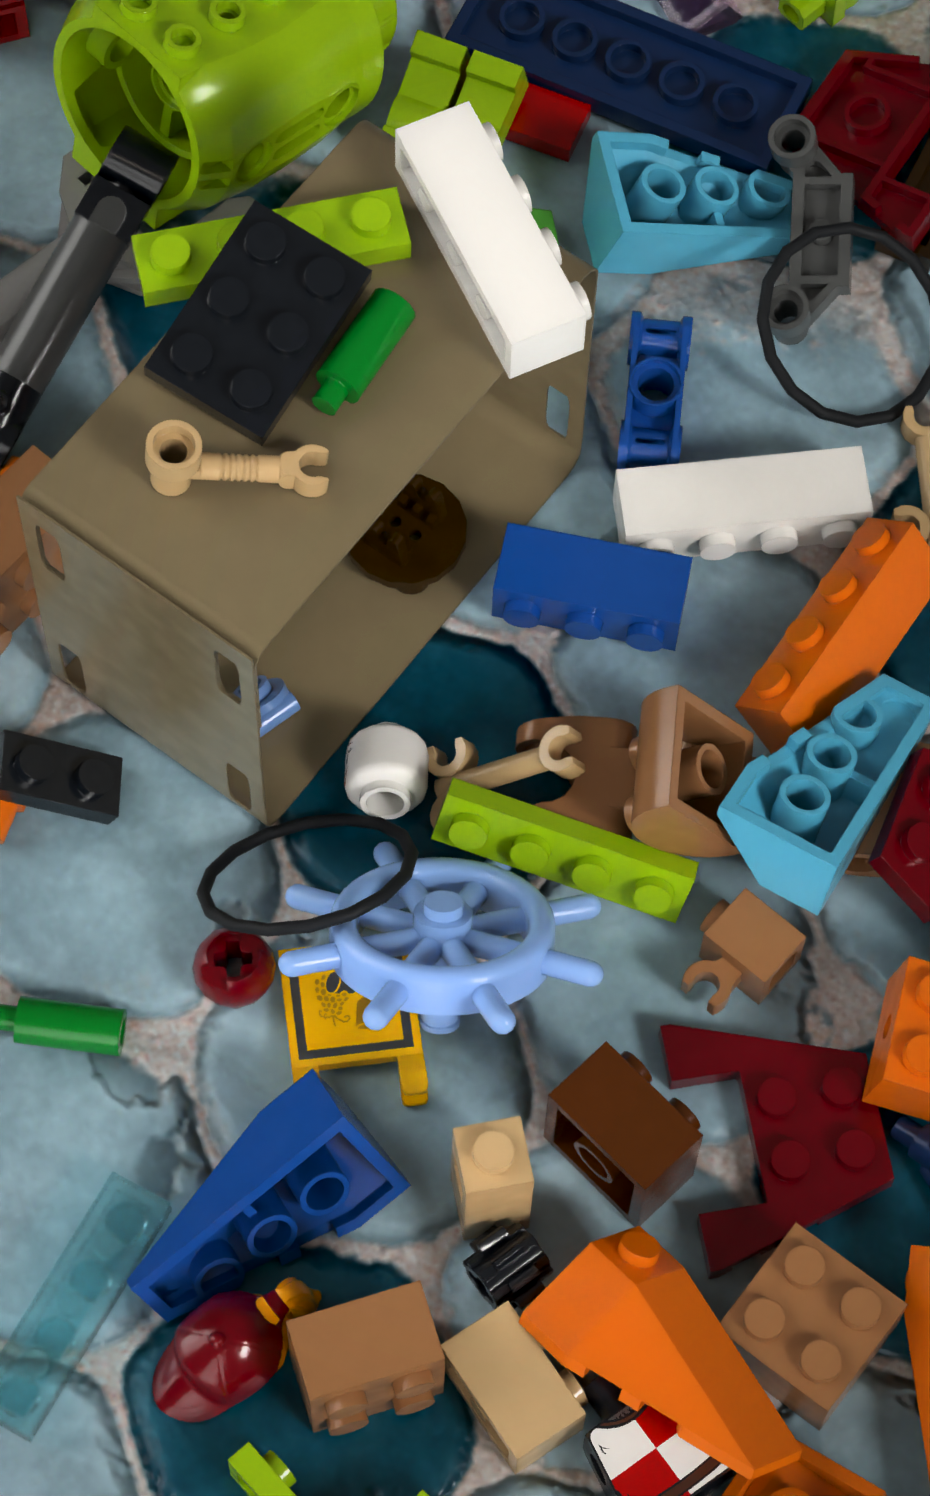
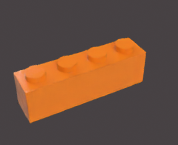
M866 518L862 526L855 531L850 543L831 570L821 579L818 588L797 618L788 626L785 635L766 662L754 674L751 683L735 704V707L771 754L785 746L790 735L802 727L809 730L830 716L835 705L872 682L929 601L930 546L913 522Z

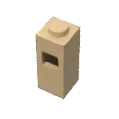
M521 1116L453 1128L451 1182L463 1240L478 1238L494 1225L497 1227L502 1225L507 1229L514 1223H520L525 1229L529 1228L534 1177Z

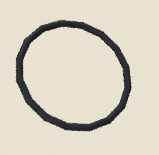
M849 221L812 227L782 247L762 280L757 324L765 360L787 395L819 419L860 428L893 422L903 415L905 406L914 407L920 403L930 389V365L915 391L887 411L856 416L822 406L796 386L776 354L769 322L774 284L790 257L817 238L851 234L880 242L905 261L927 293L930 305V275L918 256L886 231Z
M350 813L307 816L264 828L231 845L205 869L196 895L205 916L233 932L267 937L311 933L352 921L389 901L411 879L419 852L407 830L381 817ZM337 826L375 829L398 840L405 853L400 871L380 891L348 908L307 920L264 923L237 919L216 908L210 894L216 876L238 856L269 840L307 829Z

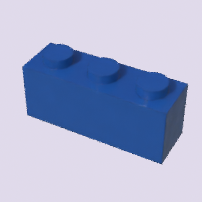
M508 522L493 586L491 616L503 618L507 623L521 628H533L537 625L563 629L569 635L579 639L593 640L605 637L626 641L631 647L642 651L652 652L658 651L661 648L675 651L693 557Z

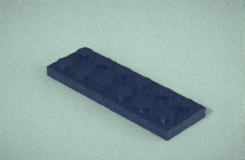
M466 0L445 36L446 40L466 46L470 57L475 49L523 66L529 83L592 105L591 111L643 133L668 139L670 144L697 155L705 151L720 156V164L748 175L757 169L770 172L775 159L771 154L768 143L769 129L778 118L784 115L800 114L811 93L813 79L618 0Z

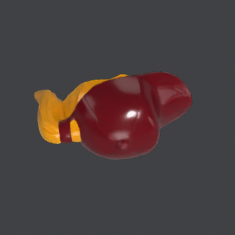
M289 1277L282 1280L274 1290L265 1295L244 1291L220 1292L205 1301L178 1325L174 1338L156 1366L152 1390L154 1401L158 1408L169 1417L189 1423L202 1422L220 1415L256 1393L284 1364L289 1349L286 1321L316 1312L322 1298L321 1292L309 1288L303 1281L297 1280L295 1277Z

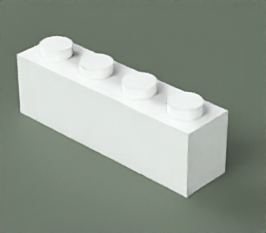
M467 101L395 129V167L509 379L583 350L586 321L591 319L592 312L589 300L581 284L578 281L569 283L560 267L562 264L561 252L553 233L548 227L539 229L531 214L532 201L526 184L520 175L510 176L502 162L503 149L495 128L490 122L481 124L470 102Z
M862 446L616 469L613 490V505L620 544L689 557L701 556L706 560H722L738 552L762 550L767 554H783L799 546L823 544L828 548H844L850 543L855 531L862 526L867 517L872 518L874 512Z

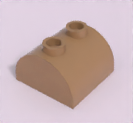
M679 684L654 691L641 704L639 736L634 737L629 745V757L635 769L633 796L628 797L624 804L626 824L638 840L648 846L668 853L691 857H724L740 854L716 813L719 805L746 765L752 761L754 733Z

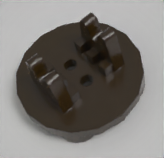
M416 474L348 552L352 563L367 578L389 588H397L405 594H417L424 591L429 584L439 581L455 568L466 548L467 519L460 501L444 484L424 475ZM397 521L401 525L394 527L391 523ZM418 535L421 538L419 540H412L410 537Z

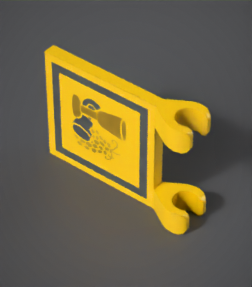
M307 947L278 950V957L280 958L287 951ZM408 955L399 956V957H394V958H397V959H400V960H403V961H404V960L407 958ZM334 969L297 977H287L280 972L293 1084L312 1068L319 1075V1071L397 1062L402 1104L407 1107L427 1104L428 1078L418 1014L399 1010L385 1028L379 1031L371 1030L365 1026L362 1018L364 1009L371 1000L358 994L345 984Z

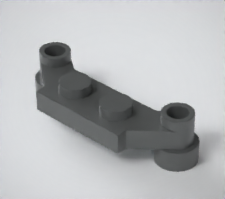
M787 114L778 118L769 129L768 143L773 158L793 179L790 242L812 227L849 221L854 223V174L841 173L819 148L815 127L808 118L800 114ZM794 149H800L799 151H796V152H790V151H792V150H794ZM843 234L817 238L790 257L789 284H781L774 287L769 316L772 334L779 342L785 345L800 343L807 336L809 327L838 295H851L853 235ZM787 317H796L791 322H781L783 319Z

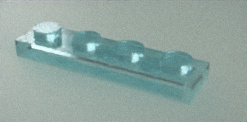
M112 1171L0 1352V1426L24 1440L32 1442L128 1284L126 1280L140 1264L172 1212L170 1202Z

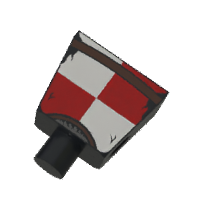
M600 1375L583 1389L589 1404L602 1420L600 1424L585 1435L583 1450L606 1496H708L736 1475L737 1472L681 1439L676 1430L678 1423L646 1404L637 1412L619 1401L618 1398L622 1389Z

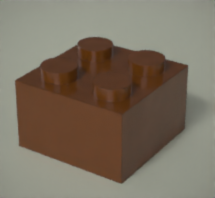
M606 1041L548 1094L543 1137L636 1227L641 1226L693 1176L703 1134L698 1131L701 1126L697 1117L683 1102L677 1098H672L668 1101L650 1084L652 1076L636 1056L628 1051H624L620 1055Z

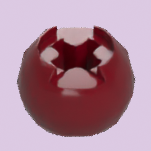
M224 927L214 930L199 945L194 956L192 970L196 985L208 999L217 1005L237 1009L254 1004L267 992L274 980L276 962L273 950L260 935L233 932ZM229 958H241L243 966L240 969V976H227L226 968Z

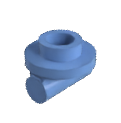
M265 675L258 676L262 723L260 738L301 709L297 699L288 690L282 679H267ZM240 685L234 691V694L241 698Z

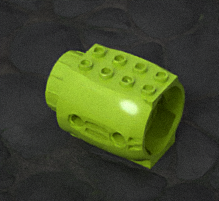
M76 0L59 33L53 56V70L58 97L67 121L75 135L72 157L95 177L125 125L130 126L179 155L180 158L144 220L154 230L185 210L206 209L237 195L278 172L312 149L341 123L360 112L374 99L383 76L384 50L390 45L396 30V0Z

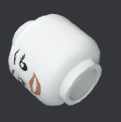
M393 722L378 723L358 731L350 739L346 750L344 787L348 799L367 815L381 817L385 820L401 817L417 807L423 801L428 788L429 754L425 741L415 731Z

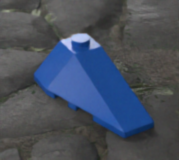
M312 1068L257 1114L126 1282L135 1294L165 1321L169 1322L199 1307L220 1292H228L240 1287L245 1278V1273L275 1258H278L283 1266L301 1257L302 1254L299 1246L332 1230H334L339 1238L358 1229L411 1185L345 1101Z

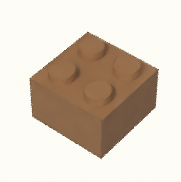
M795 1223L720 1323L762 1388L820 1431L898 1326L908 1304L801 1225Z
M420 1280L286 1321L290 1359L313 1433L328 1429L331 1436L347 1434L366 1426L369 1423L368 1416L393 1408L396 1415L415 1413L435 1403L434 1396L444 1393L445 1356Z

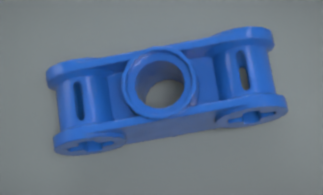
M632 311L627 365H630L625 416L624 420H621L616 469L678 464L680 461L683 430L680 420L685 371L688 369L693 324V317L683 316L681 321L644 318L641 311ZM647 390H657L667 395V398L653 401L647 399L641 393Z

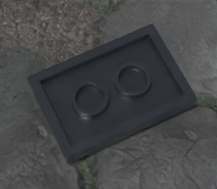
M255 200L145 364V376L263 446L371 280L372 270Z

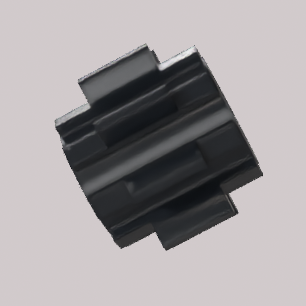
M514 1223L507 1229L502 1225L500 1227L492 1226L469 1244L475 1253L463 1261V1266L466 1268L469 1279L493 1309L509 1301L514 1309L519 1307L522 1310L546 1288L541 1281L553 1273L549 1258L533 1235L520 1223Z

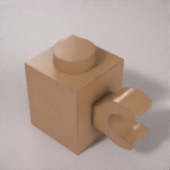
M745 888L731 904L725 899L720 900L701 923L699 929L704 932L699 957L703 960L697 961L687 968L683 975L680 990L687 994L697 982L709 981L713 983L717 988V992L708 1001L706 1010L711 1015L717 1014L725 1008L730 994L736 987L759 1005L800 960L806 936Z

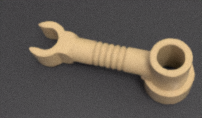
M166 420L158 423L150 430L146 438L145 463L150 471V481L153 488L165 496H177L184 493L190 487L192 480L219 481L220 479L223 481L227 479L229 481L236 480L237 482L241 480L247 482L249 480L250 482L257 481L258 483H279L282 488L294 489L298 494L305 497H319L327 493L329 483L327 477H311L301 471V468L307 465L325 466L327 464L329 450L320 445H304L296 451H284L280 455L258 454L255 456L251 454L249 456L248 454L235 455L234 453L230 455L224 453L222 455L216 452H202L200 434L192 425L181 420Z

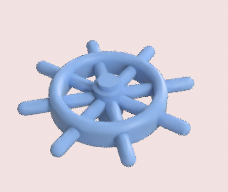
M381 842L374 848L373 852L374 860L379 867L353 880L340 894L303 884H294L286 891V903L293 909L318 916L348 908L380 891L400 871L404 857L391 842ZM452 857L417 858L411 879L389 901L352 921L329 927V943L283 953L279 958L278 966L279 971L287 977H297L334 969L345 984L358 994L371 1000L364 1009L362 1016L365 1026L371 1030L379 1031L385 1028L395 1014L401 1010L419 1014V1026L424 1031L432 1034L454 1032L460 1026V1015L481 1013L490 1028L497 1034H508L514 1029L516 1024L515 1015L508 1005L532 993L546 980L547 976L586 987H594L602 982L604 972L599 963L555 951L557 925L592 919L600 913L602 906L600 899L591 893L547 901L530 882L510 872L513 867L488 858L485 862ZM408 908L411 913L399 909ZM478 910L487 912L475 915ZM365 928L383 932L363 937L360 935ZM519 933L524 941L520 942L501 936ZM408 955L407 958H406L404 961H403V960H400V959H397V958H394V957H399V956ZM474 957L488 961L478 963Z

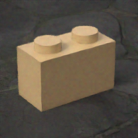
M506 1301L442 1343L441 1347L445 1356V1372L516 1475L583 1430L586 1412L582 1407L588 1403V1399L577 1379L567 1368L559 1373L544 1353L545 1348L519 1323V1315L510 1302Z

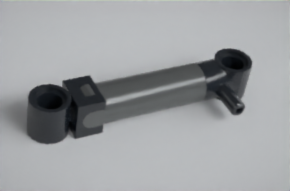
M125 125L110 149L98 174L95 175L77 206L71 222L0 343V469L123 254L132 243L131 236L137 234L180 158L179 155L128 125Z

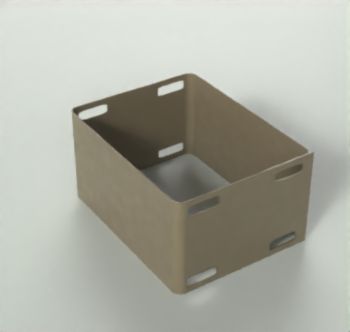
M367 119L358 122L280 208L397 187L411 240V258L366 266L372 270L370 282L263 446L145 376L144 366L163 339L162 337L30 482L22 497L16 496L52 673L266 826L273 825L286 812L497 561L501 554L507 523L526 526L570 474L578 461L582 449L598 270L558 244L562 257L560 267L569 283L578 281L581 284L591 307L592 317L586 321L584 349L509 379L395 167V137ZM376 288L389 289L399 294L412 306L416 317L358 402L351 404L344 401L333 416L318 410L312 403V398L321 386L316 379V373ZM549 386L554 387L568 397L569 418L566 437L548 426L546 414ZM166 420H181L192 425L200 434L202 452H216L222 455L224 453L228 455L231 453L235 455L248 454L249 456L251 454L255 456L258 454L280 455L284 451H296L304 445H320L329 450L327 464L325 466L307 465L302 467L301 471L311 477H327L329 479L327 493L319 497H305L298 494L294 489L282 488L279 483H258L257 481L250 482L249 480L247 482H243V480L237 482L236 480L229 481L227 479L223 481L220 479L219 481L192 480L190 487L184 493L177 496H165L157 492L150 481V471L145 463L146 438L150 430L158 423ZM416 474H421L444 484L459 499L467 519L466 548L455 568L439 581L429 584L420 593L405 594L397 588H389L367 578L352 563L348 552ZM397 521L391 523L394 527L401 525ZM40 527L56 538L60 548L64 574L47 561ZM412 535L410 538L412 540H419L421 537ZM61 644L77 655L67 667L64 666ZM265 675L267 679H282L288 690L297 699L301 709L260 738L262 723L258 676ZM239 685L241 698L234 694L235 689Z

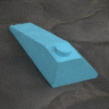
M596 131L592 137L582 224L592 263L598 270V273L654 274L778 255L782 247L790 243L792 180L759 169L748 175L721 166L720 156L702 151L697 158L668 148V139L649 133Z
M882 674L835 705L830 716L809 730L802 727L789 736L785 746L768 757L762 754L746 765L719 805L716 814L760 886L817 916L819 915L903 772L910 755L914 753L930 725L929 696L886 674Z

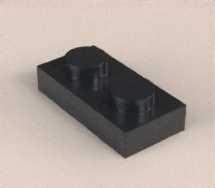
M4 729L0 733V800L108 825L119 817L123 758Z

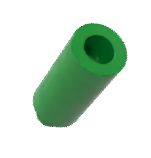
M376 288L316 373V379L321 386L313 396L312 403L318 410L333 416L344 401L351 404L358 402L416 317L414 309L403 297L385 288Z
M20 996L17 1006L0 1004V1030L14 1032V1043L111 1056L121 1055L126 1032V1009Z

